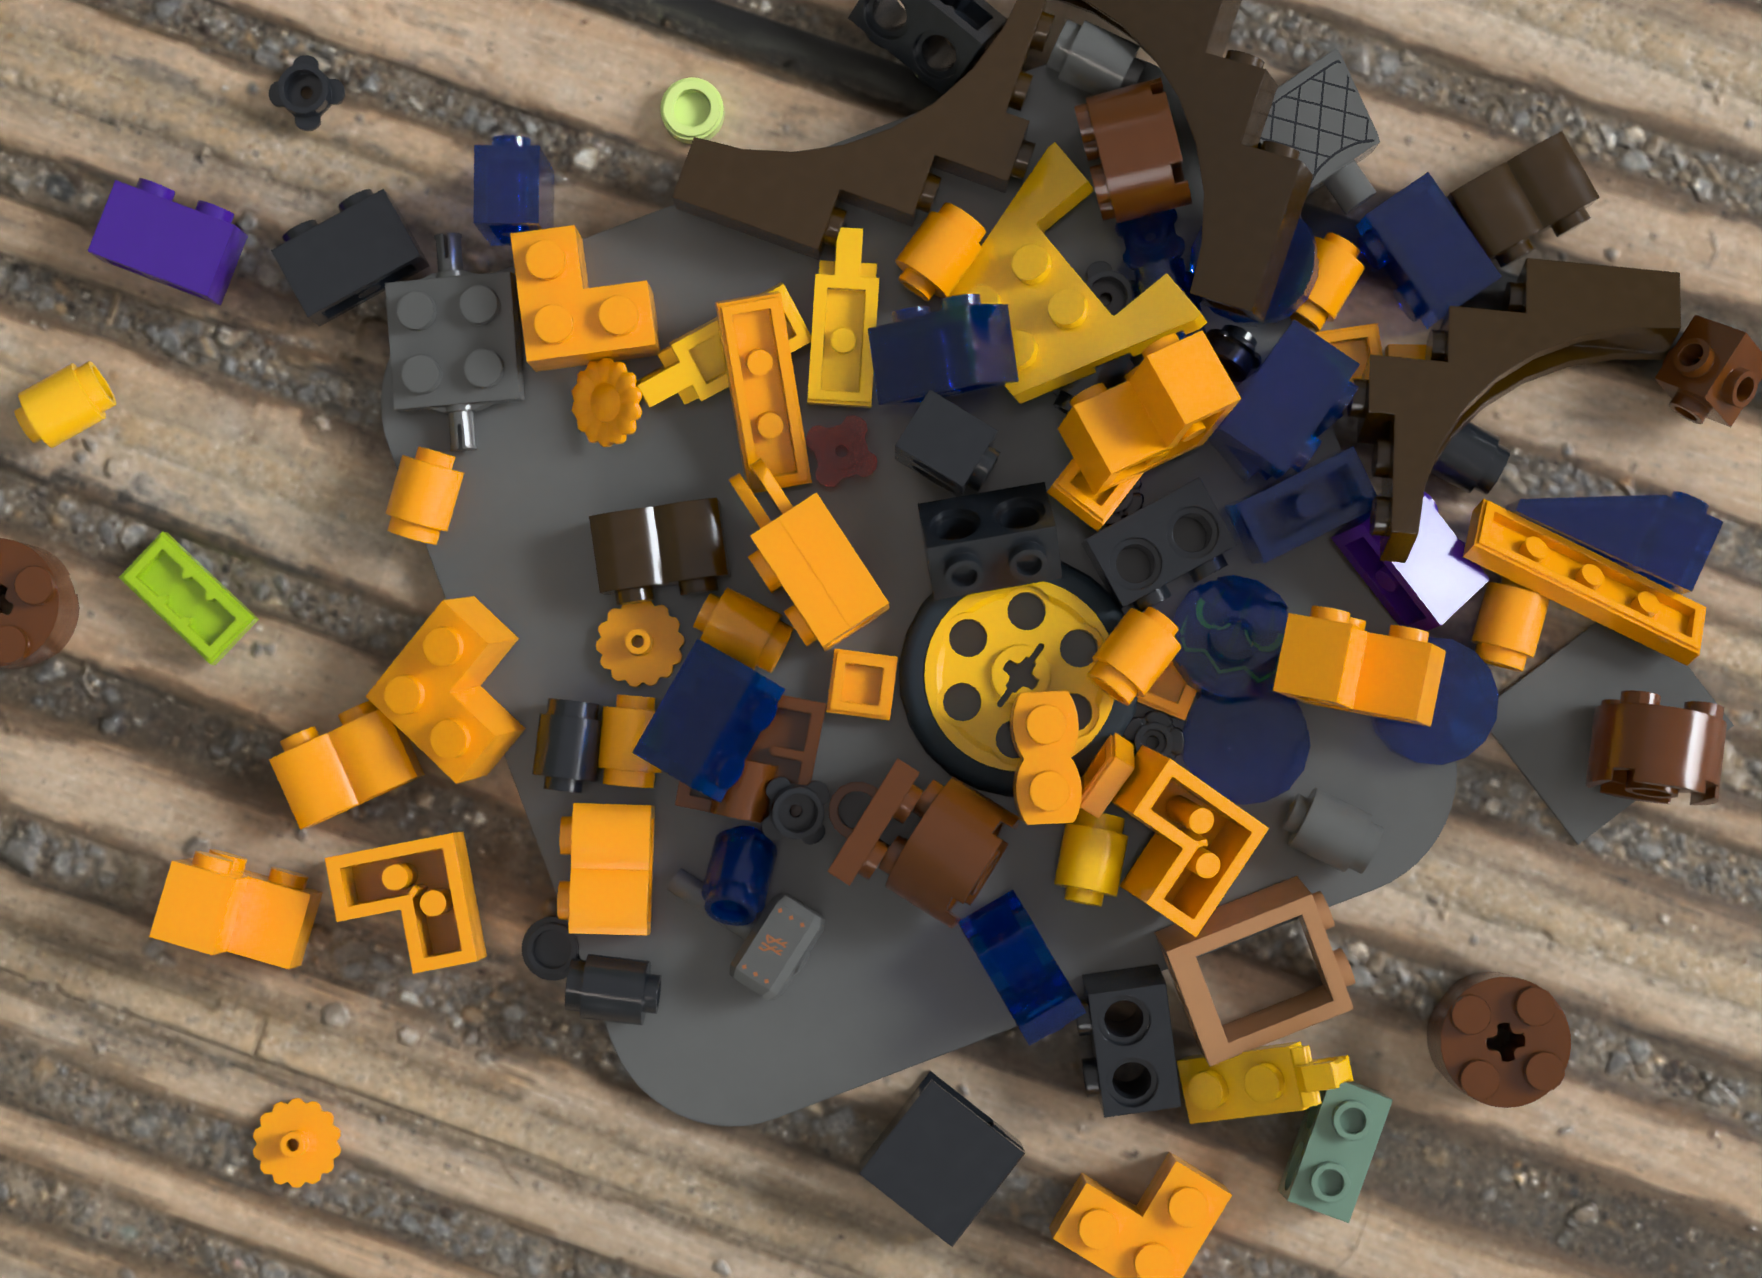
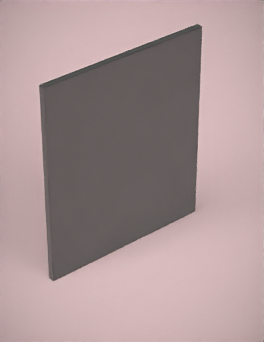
M1597 622L1476 713L1577 845L1636 801L1600 793L1601 785L1592 788L1586 786L1594 711L1597 706L1601 705V701L1604 699L1620 700L1621 691L1635 690L1660 695V705L1684 709V703L1688 701L1717 704L1688 666ZM1724 713L1723 720L1727 723L1726 731H1728L1734 725Z

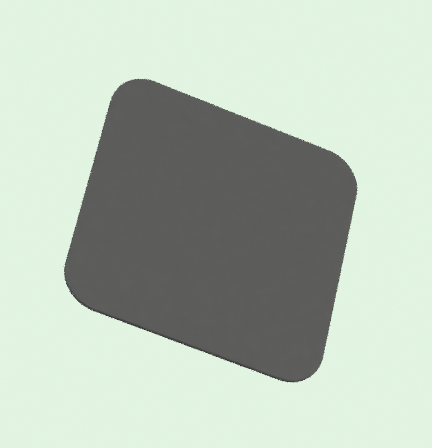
M1136 58L1146 63L1138 83L1160 77L1162 79L1163 89L1166 92L1183 158L1182 170L1185 180H1188L1192 204L1117 224L1116 218L1103 221L1096 192L1093 191L1046 230L1044 234L1084 282L1087 280V268L1097 261L1109 263L1112 271L1119 272L1128 281H1137L1141 285L1143 292L1167 273L1207 321V324L1202 328L1185 335L1183 330L1177 332L1179 340L1201 330L1206 335L1210 329H1222L1224 325H1235L1245 329L1255 337L1257 341L1255 352H1258L1262 357L1260 367L1257 369L1251 368L1244 381H1232L1241 400L1203 445L1144 472L1140 477L1142 481L1140 493L1144 496L1143 507L1200 477L1237 546L1223 553L1228 563L1226 567L1196 583L1193 582L1190 574L1186 573L1166 584L1172 596L1152 607L1167 616L1178 628L1185 612H1187L1194 637H1215L1224 653L1242 608L1249 595L1252 594L1248 610L1230 655L1247 651L1260 665L1279 657L1281 649L1272 655H1258L1252 652L1244 643L1241 629L1267 631L1271 610L1274 612L1273 632L1285 633L1288 613L1310 616L1311 606H1322L1351 613L1350 617L1366 621L1365 631L1388 636L1390 625H1398L1331 539L1364 506L1286 308L1281 310L1276 307L1282 296L1278 285H1276L1264 323L1204 306L1190 294L1202 244L1204 200L1196 142L1179 97L1161 69L1150 62ZM1047 64L1026 71V73L1033 75V79L1021 112L1011 108L1008 110L1009 114L1029 120L1025 140L1036 143L1023 180L1011 176L1006 193L936 168L932 171V174L942 177L931 211L938 213L944 203L949 202L968 213L986 230V234L979 242L981 246L1046 149L1054 142L1062 149L1095 190L1089 167L1102 164L1101 159L1087 160L1074 106L1086 103V97L1093 95L1059 80L1058 76L1060 73L1046 67ZM914 114L827 147L844 145L890 129ZM842 201L839 205L840 209L848 211L844 228L863 229L861 263L877 264L876 278H879L871 408L808 404L811 342L791 353L812 483L781 489L793 507L817 492L888 600L889 611L826 652L818 640L806 647L794 628L772 673L759 667L752 672L699 645L703 632L693 627L708 595L712 593L721 598L727 587L782 614L781 621L793 627L784 611L794 605L783 587L771 593L747 557L758 550L750 535L760 528L728 480L737 473H740L745 480L729 387L702 402L698 398L684 405L678 393L650 408L642 397L639 402L642 415L641 418L636 420V431L633 434H627L626 441L623 444L614 443L610 447H603L599 443L589 442L585 432L578 430L577 418L571 411L574 402L571 390L577 384V374L580 371H585L587 365L535 372L526 361L519 299L518 312L525 401L493 404L479 412H474L477 450H465V452L450 451L449 418L447 414L434 410L402 413L394 410L390 358L382 382L381 416L383 428L397 470L402 455L415 458L418 446L456 457L452 469L464 472L448 531H441L437 545L425 543L446 600L475 596L519 638L481 687L526 728L504 756L556 895L558 894L559 881H570L571 855L560 854L559 837L561 817L572 816L573 803L655 806L650 935L575 933L574 935L578 941V953L581 960H586L588 954L648 960L651 962V974L662 976L657 1014L646 1013L643 1025L604 1021L620 1061L637 1085L663 1107L680 1116L701 1123L718 1126H747L770 1121L1074 1005L1073 998L1085 996L1082 975L1156 964L1159 965L1161 971L1168 969L1154 932L1174 925V923L1120 887V884L1155 832L1112 802H1110L1103 813L1124 818L1123 834L1129 837L1117 897L1104 896L1102 907L1064 900L1066 888L1054 885L1065 824L1072 823L1026 825L1021 820L1016 830L1005 824L998 837L1007 842L1008 846L971 906L965 902L962 904L958 901L951 912L961 918L953 929L887 889L885 885L889 875L881 871L879 865L869 880L857 874L850 886L827 872L847 838L834 829L829 819L830 800L832 795L841 786L850 782L863 781L879 789L897 758L920 772L913 784L924 791L932 780H936L945 786L953 778L925 752L909 726L900 697L899 662L906 632L921 604L933 592L925 555L918 503L956 496L895 459L896 443L929 390H932L997 430L992 446L1001 452L997 463L979 492L968 486L962 496L1045 482L1048 491L1073 459L1070 450L1057 429L1066 417V414L1053 406L1058 396L1053 392H1048L1020 404L943 310L941 305L945 299L934 294L929 301H925L899 282L898 278L903 271L897 266L895 260L928 216V213L918 210L914 224L911 227ZM675 204L583 239L589 288L648 281L654 294L661 350L670 346L669 343L716 318L715 302L758 295L780 282L784 283L811 334L815 274H819L820 260L835 261L836 247L825 244L820 260L680 211L676 209ZM513 265L497 272L511 271L515 274V268ZM1103 293L1100 295L1099 299L1102 304L1108 305L1111 303V296L1109 294ZM1142 354L1130 358L1134 364L1133 368L1140 365L1144 360ZM658 356L621 360L626 365L627 372L634 373L637 380L663 366ZM766 491L753 493L771 521L781 516L780 511ZM1048 494L1057 529L1060 561L1091 576L1107 591L1082 546L1083 541L1096 534L1097 531ZM717 497L720 501L731 577L717 579L718 591L680 596L679 585L654 588L655 600H652L654 606H666L669 609V615L676 617L680 622L678 632L685 638V643L680 648L683 655L680 663L673 665V673L670 677L660 678L654 686L642 683L638 687H631L626 680H614L611 670L604 669L600 663L602 654L596 650V642L601 638L598 627L601 623L607 621L608 612L613 608L621 609L622 605H616L615 594L603 595L599 591L589 516ZM1181 518L1174 525L1173 538L1181 549L1188 552H1197L1205 545L1206 531L1199 521L1193 518ZM1103 525L1099 531L1107 528L1108 526ZM1127 548L1118 554L1116 568L1124 580L1131 583H1140L1149 576L1150 561L1141 550ZM1225 589L1226 591L1214 609L1234 626L1223 633H1207L1196 625L1193 618V605L1196 595L1200 596L1210 605ZM1029 593L1013 597L1007 609L1011 623L1022 630H1032L1038 627L1045 615L1041 600ZM1131 603L1121 610L1126 614L1130 608H1135ZM963 620L957 622L952 627L949 633V642L957 654L964 657H973L984 649L987 635L979 623L973 620ZM1081 630L1067 633L1060 645L1061 656L1066 663L1074 667L1089 665L1097 651L1096 642L1093 637ZM1038 644L1032 655L1028 659L1025 658L1018 665L1010 661L1005 663L1003 670L1007 672L1010 678L1006 684L1007 690L997 703L998 707H1002L1012 692L1016 693L1022 686L1028 687L1031 690L1035 688L1038 681L1033 678L1031 671L1035 666L1034 660L1043 649L1042 644ZM834 649L898 657L890 721L825 712L812 781L822 782L828 788L830 798L823 805L824 820L822 824L825 827V835L818 843L808 845L802 839H791L786 836L779 841H772L764 835L761 823L675 806L700 679L827 704ZM1207 665L1185 721L1172 717L1173 725L1182 730L1185 738L1184 751L1181 755L1176 756L1175 762L1269 828L1217 907L1295 876L1300 878L1311 893L1321 891L1329 907L1378 889L1405 874L1423 858L1439 837L1452 808L1457 779L1456 752L1452 734L1438 696L1431 727L1305 704L1273 691L1275 678L1258 687L1250 681L1247 687L1237 695L1244 686L1247 677L1242 673L1219 677L1215 687L1211 690L1215 674ZM960 683L953 685L946 691L943 705L951 718L958 721H966L976 716L980 709L981 700L979 693L974 687L969 684ZM617 694L656 698L655 711L667 712L662 773H655L654 788L602 784L604 768L599 767L596 782L583 781L582 793L543 789L545 776L532 774L539 714H546L548 698L599 704L598 720L602 721L603 706L616 707ZM1070 694L1076 706L1079 730H1081L1088 724L1091 718V708L1084 697L1078 694ZM1138 703L1135 716L1144 717L1148 711L1157 710ZM1008 721L998 729L996 745L1005 756L1020 758L1011 739L1010 721ZM1150 736L1147 739V746L1149 748L1155 749L1159 745V740L1155 736ZM972 787L1019 817L1013 797L981 791ZM1316 787L1372 814L1371 822L1384 828L1379 846L1362 874L1350 868L1345 872H1341L1287 845L1290 832L1282 828V823L1292 801L1298 793L1308 798L1309 794ZM853 791L846 794L839 805V815L842 821L848 827L855 828L873 798L861 791ZM914 808L904 824L892 818L879 839L887 843L889 847L899 835L909 840L922 818L913 813ZM682 868L757 918H760L770 900L781 892L789 894L826 918L825 930L811 950L807 963L795 975L782 996L775 1000H767L729 975L730 963L745 940L667 890L670 881L679 869ZM1297 916V917H1294V918H1292V919H1289V920H1287V921H1284V922H1282V923H1279V924H1277V925H1274V926H1272V927H1269V928H1267V929H1264V930H1262V931H1259V932H1257V933H1254V934H1252V935H1249V936H1247V937H1244V938H1242V939H1239V940H1237V941H1234V942H1232V943H1229V944H1227V945H1224V946L1219 947V948H1217V949H1214V950H1212V951H1209V952H1206V953L1201 954V955H1199V956H1196V958H1197V957H1200V956H1203V955H1205V954L1211 953V952H1213V951H1216V950H1218V949L1224 948V947L1229 946V945H1231V944L1237 943V942H1239V941L1245 940V939L1250 938V937H1252V936L1258 935V934L1263 933V932H1265V931L1271 930V929H1273V928L1279 927V926L1284 925V924H1286V923L1292 922V921L1297 920V919H1299V918H1298V916Z

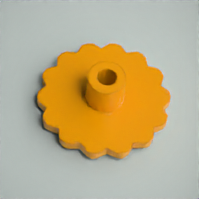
M609 357L602 358L600 361H589L585 371H580L577 374V384L571 390L574 400L571 411L577 418L578 430L585 432L589 442L599 443L603 447H610L614 443L623 444L626 441L627 434H633L636 431V420L641 418L642 409L639 405L642 399L641 390L636 387L637 379L635 374L627 372L624 362H614Z
M652 601L622 605L621 609H611L608 612L607 621L601 623L598 627L601 638L596 642V650L602 654L600 660L602 667L611 670L614 680H626L631 687H638L642 683L654 686L660 678L670 677L673 673V665L680 663L683 656L680 648L684 645L685 638L678 632L680 628L679 620L669 615V609L666 606H654Z
M293 1098L289 1103L281 1101L274 1105L272 1112H266L261 1116V1127L255 1129L253 1133V1139L257 1143L253 1149V1155L261 1161V1171L264 1174L272 1175L275 1183L282 1185L288 1182L292 1187L299 1188L305 1182L310 1184L320 1181L323 1173H329L333 1170L334 1158L341 1153V1147L337 1142L341 1137V1130L334 1125L333 1114L329 1111H322L317 1101L306 1103L302 1098Z

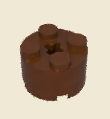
M1161 77L1086 97V103L1074 106L1087 160L1101 159L1102 164L1091 166L1089 169L1103 221L1116 218L1118 224L1192 204L1188 180H1185L1182 170L1183 158Z
M0 538V597L2 594L5 595V599L13 603V608L10 614L2 613L0 608V668L20 669L48 660L66 646L75 631L80 607L78 594H75L73 583L69 577L70 574L56 556L37 546Z
M1626 690L1621 691L1620 700L1604 699L1601 701V705L1595 708L1586 786L1588 788L1601 785L1600 793L1659 804H1670L1671 798L1678 797V793H1691L1690 805H1711L1718 802L1727 723L1723 720V706L1702 701L1685 702L1684 709L1660 705L1661 696L1658 694Z
M955 777L951 778L945 786L936 780H932L914 808L913 813L922 819L909 840L899 835L891 844L879 865V869L889 875L885 885L887 889L951 929L961 920L960 917L951 912L958 901L962 904L965 902L971 906L1005 852L1008 843L998 837L1004 825L1006 824L1016 830L1021 821L1020 817Z
M1480 972L1459 979L1448 989L1437 1006L1434 1007L1427 1026V1044L1435 1067L1453 1087L1483 1104L1511 1108L1532 1103L1561 1084L1570 1057L1571 1034L1563 1010L1548 991L1530 981L1509 974ZM1497 1025L1509 1031L1510 1035L1509 1041L1502 1043L1501 1052L1486 1045L1487 1038L1497 1035Z

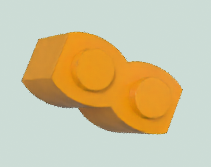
M1068 691L1019 693L1011 709L1010 734L1014 748L1020 757L1013 779V798L1018 815L1026 825L1074 823L1079 813L1082 798L1081 780L1078 769L1071 758L1077 743L1079 723L1076 706Z
M371 701L364 702L340 713L338 717L342 726L319 736L316 727L313 726L281 740L280 744L284 752L269 759L300 830L317 825L425 775L409 738L377 709Z
M573 803L572 816L561 817L560 854L571 855L570 881H559L557 916L560 920H568L569 933L650 935L655 806Z

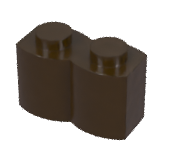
M1563 131L1454 190L1444 199V203L1479 265L1482 266L1496 259L1499 266L1504 268L1535 250L1530 239L1552 228L1556 237H1560L1591 219L1586 208L1600 197Z
M717 497L589 516L599 591L603 595L615 594L616 605L655 600L653 589L665 586L679 585L680 596L718 591L717 579L731 577L720 501Z

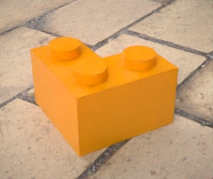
M575 225L510 233L526 361L535 372L588 365L589 361H600L605 357L612 358L613 361L658 356L657 353L661 351L654 294L647 280L589 288L583 239Z
M1203 330L1182 340H1179L1176 333L1158 339L1142 351L1141 354L1144 360L1125 375L1126 382L1108 390L1104 383H1099L1083 390L1070 400L1069 403L1072 408L1057 429L1094 495L1203 445L1241 400L1239 393Z
M475 596L442 600L365 697L456 784L487 776L526 729L481 687L519 638Z
M1311 606L1310 616L1288 613L1273 691L1309 705L1431 727L1446 651L1432 643H1427L1429 632L1406 626L1390 625L1388 636L1365 631L1366 621L1350 617L1351 613L1322 606Z
M1142 745L1134 756V771L1111 802L1150 828L1155 834L1120 884V887L1174 924L1197 937L1269 828L1172 759Z
M464 831L325 858L336 922L401 910L413 974L476 962L487 957Z
M210 849L209 853L195 851L193 858L171 861L149 937L209 955L230 952L289 970L302 965L323 892L307 888L306 885L309 877L297 872L271 867L269 876L245 870L247 859L215 849Z
M1169 1151L1137 1205L1132 1204L1084 1173H1081L1051 1222L1049 1229L1055 1241L1116 1278H1183L1232 1194L1224 1184Z

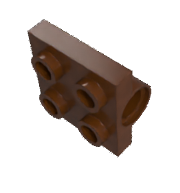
M700 679L675 806L762 823V820L768 816L770 803L765 790L767 784L773 778L782 776L787 778L790 783L807 785L812 781L827 704ZM799 805L791 806L789 810L790 815L793 817L799 816L801 807Z
M897 758L879 789L863 781L850 782L841 786L832 795L829 803V819L834 829L847 838L828 869V873L849 886L857 874L867 880L870 879L889 848L887 843L879 839L888 823L894 818L904 824L924 790L913 784L920 773L919 771ZM853 791H861L867 793L873 799L855 828H851L842 821L839 815V805L846 794Z

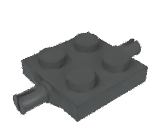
M441 233L434 235L437 251V273H432L421 280L385 283L394 410L400 413L434 410L447 414L449 418L450 451L477 450L474 412H479L493 404L525 401L516 276L511 271L475 274L463 270L462 234L447 233L446 236Z

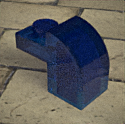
M1014 890L1009 891L958 922L1029 1046L1047 1035L1061 1030L1066 1024L1086 1013Z

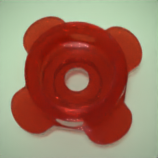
M851 415L847 416L842 424L829 428L816 425L808 431L806 444L809 449L815 452L818 462L815 474L817 480L822 485L835 487L841 479H847L856 474L861 477H868L874 473L877 467V458L868 450L864 437L867 433V424L862 418ZM843 445L848 449L845 457H838L835 450L838 446Z

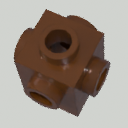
M1695 315L1675 347L1667 353L1662 367L1654 379L1672 398L1669 403L1670 408L1683 418L1696 424H1703L1707 418L1731 427L1742 409L1752 401L1756 394L1758 384L1762 379V351L1746 332Z

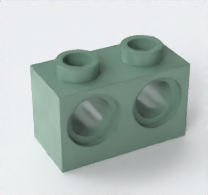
M1353 1081L1342 1083L1336 1089L1319 1091L1322 1103L1306 1109L1278 1187V1191L1287 1201L1346 1223L1350 1222L1393 1101L1382 1092Z

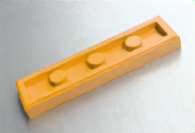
M1483 498L1472 511L1463 553L1464 558L1686 666L1700 655L1706 614L1705 606Z

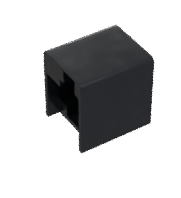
M930 1070L860 1160L859 1174L953 1247L1025 1155V1150L1022 1143Z

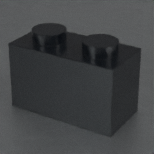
M366 189L349 196L338 205L340 213L320 224L316 220H309L291 228L282 236L285 243L271 250L307 317L318 326L324 325L384 292L385 283L404 281L430 266L396 203L384 189L373 193L371 189Z

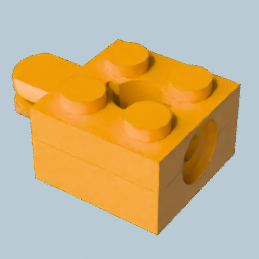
M760 458L750 466L781 513V516L775 520H770L740 473L728 479L760 528L750 535L758 550L747 557L771 593L783 587L794 603L784 613L806 647L818 640L826 652L889 611V602L817 492L793 507Z

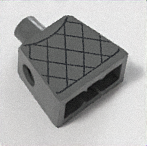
M1335 48L1277 88L1257 149H1261L1263 141H1272L1299 151L1300 156L1298 160L1303 161L1313 174L1307 197L1325 185L1346 215L1377 193L1357 163L1374 151L1380 143V139L1341 54Z

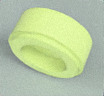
M695 77L678 80L666 90L661 100L660 112L664 126L672 137L682 143L692 144L694 137L710 140L719 132L723 125L725 111L721 95L706 80Z

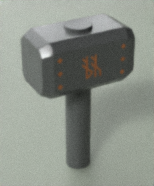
M682 868L677 871L667 888L668 891L745 940L730 963L729 975L767 1000H775L785 993L795 975L807 963L811 950L825 930L826 918L787 893L781 892L774 896L760 918H757Z

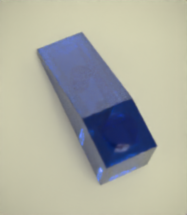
M1673 491L1671 497L1667 495L1520 499L1508 504L1506 508L1678 594L1693 591L1724 522L1706 514L1709 509L1707 503L1679 491Z

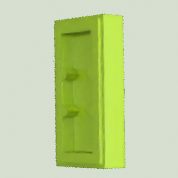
M164 531L118 577L210 665L216 666L259 620L170 534Z

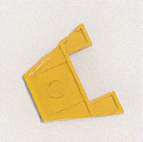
M1056 142L1046 149L982 244L981 252L941 305L943 310L1020 404L1096 373V366L1127 353H1130L1133 357L1137 356L1150 344L1164 336L1182 330L1187 335L1207 324L1202 313L1167 273L1119 313L1111 315L1045 236L1044 232L1095 191L1089 181Z

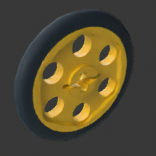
M1061 561V579L934 600L932 592L921 604L906 632L899 662L900 697L909 726L925 752L951 776L978 790L1013 797V779L1020 758H1010L1002 754L996 745V735L1002 724L1010 721L1011 709L1019 693L1068 691L1069 694H1078L1087 700L1091 708V718L1083 729L1078 730L1077 743L1071 755L1080 778L1085 774L1110 735L1113 736L1114 733L1123 737L1128 724L1135 717L1138 705L1137 696L1129 706L1118 702L1089 678L1088 672L1095 665L1094 661L1084 667H1074L1066 663L1061 656V641L1070 631L1081 630L1089 633L1095 640L1098 650L1125 615L1119 609L1112 595L1091 576ZM1029 593L1035 595L1044 606L1045 615L1043 621L1032 630L1017 628L1008 617L1007 609L1009 602L1019 594ZM973 620L984 628L987 635L986 645L978 655L964 657L952 649L949 642V633L957 622ZM1038 644H1042L1043 649L1034 660L1035 666L1031 671L1033 678L1038 681L1035 688L1031 690L1028 687L1022 686L1016 693L1012 692L1002 707H998L997 703L1007 690L1006 684L1010 678L1007 672L1003 670L1005 663L1010 661L1018 665L1025 658L1028 659L1032 655ZM955 684H969L980 695V709L976 716L970 720H955L944 709V695Z

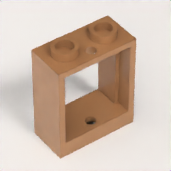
M1298 876L1217 907L1197 937L1176 924L1154 932L1196 1044L1209 1066L1354 1009L1346 988L1356 983L1351 966L1341 948L1332 950L1325 931L1335 927L1329 906L1321 891L1311 893ZM1298 916L1323 985L1221 1025L1196 956Z

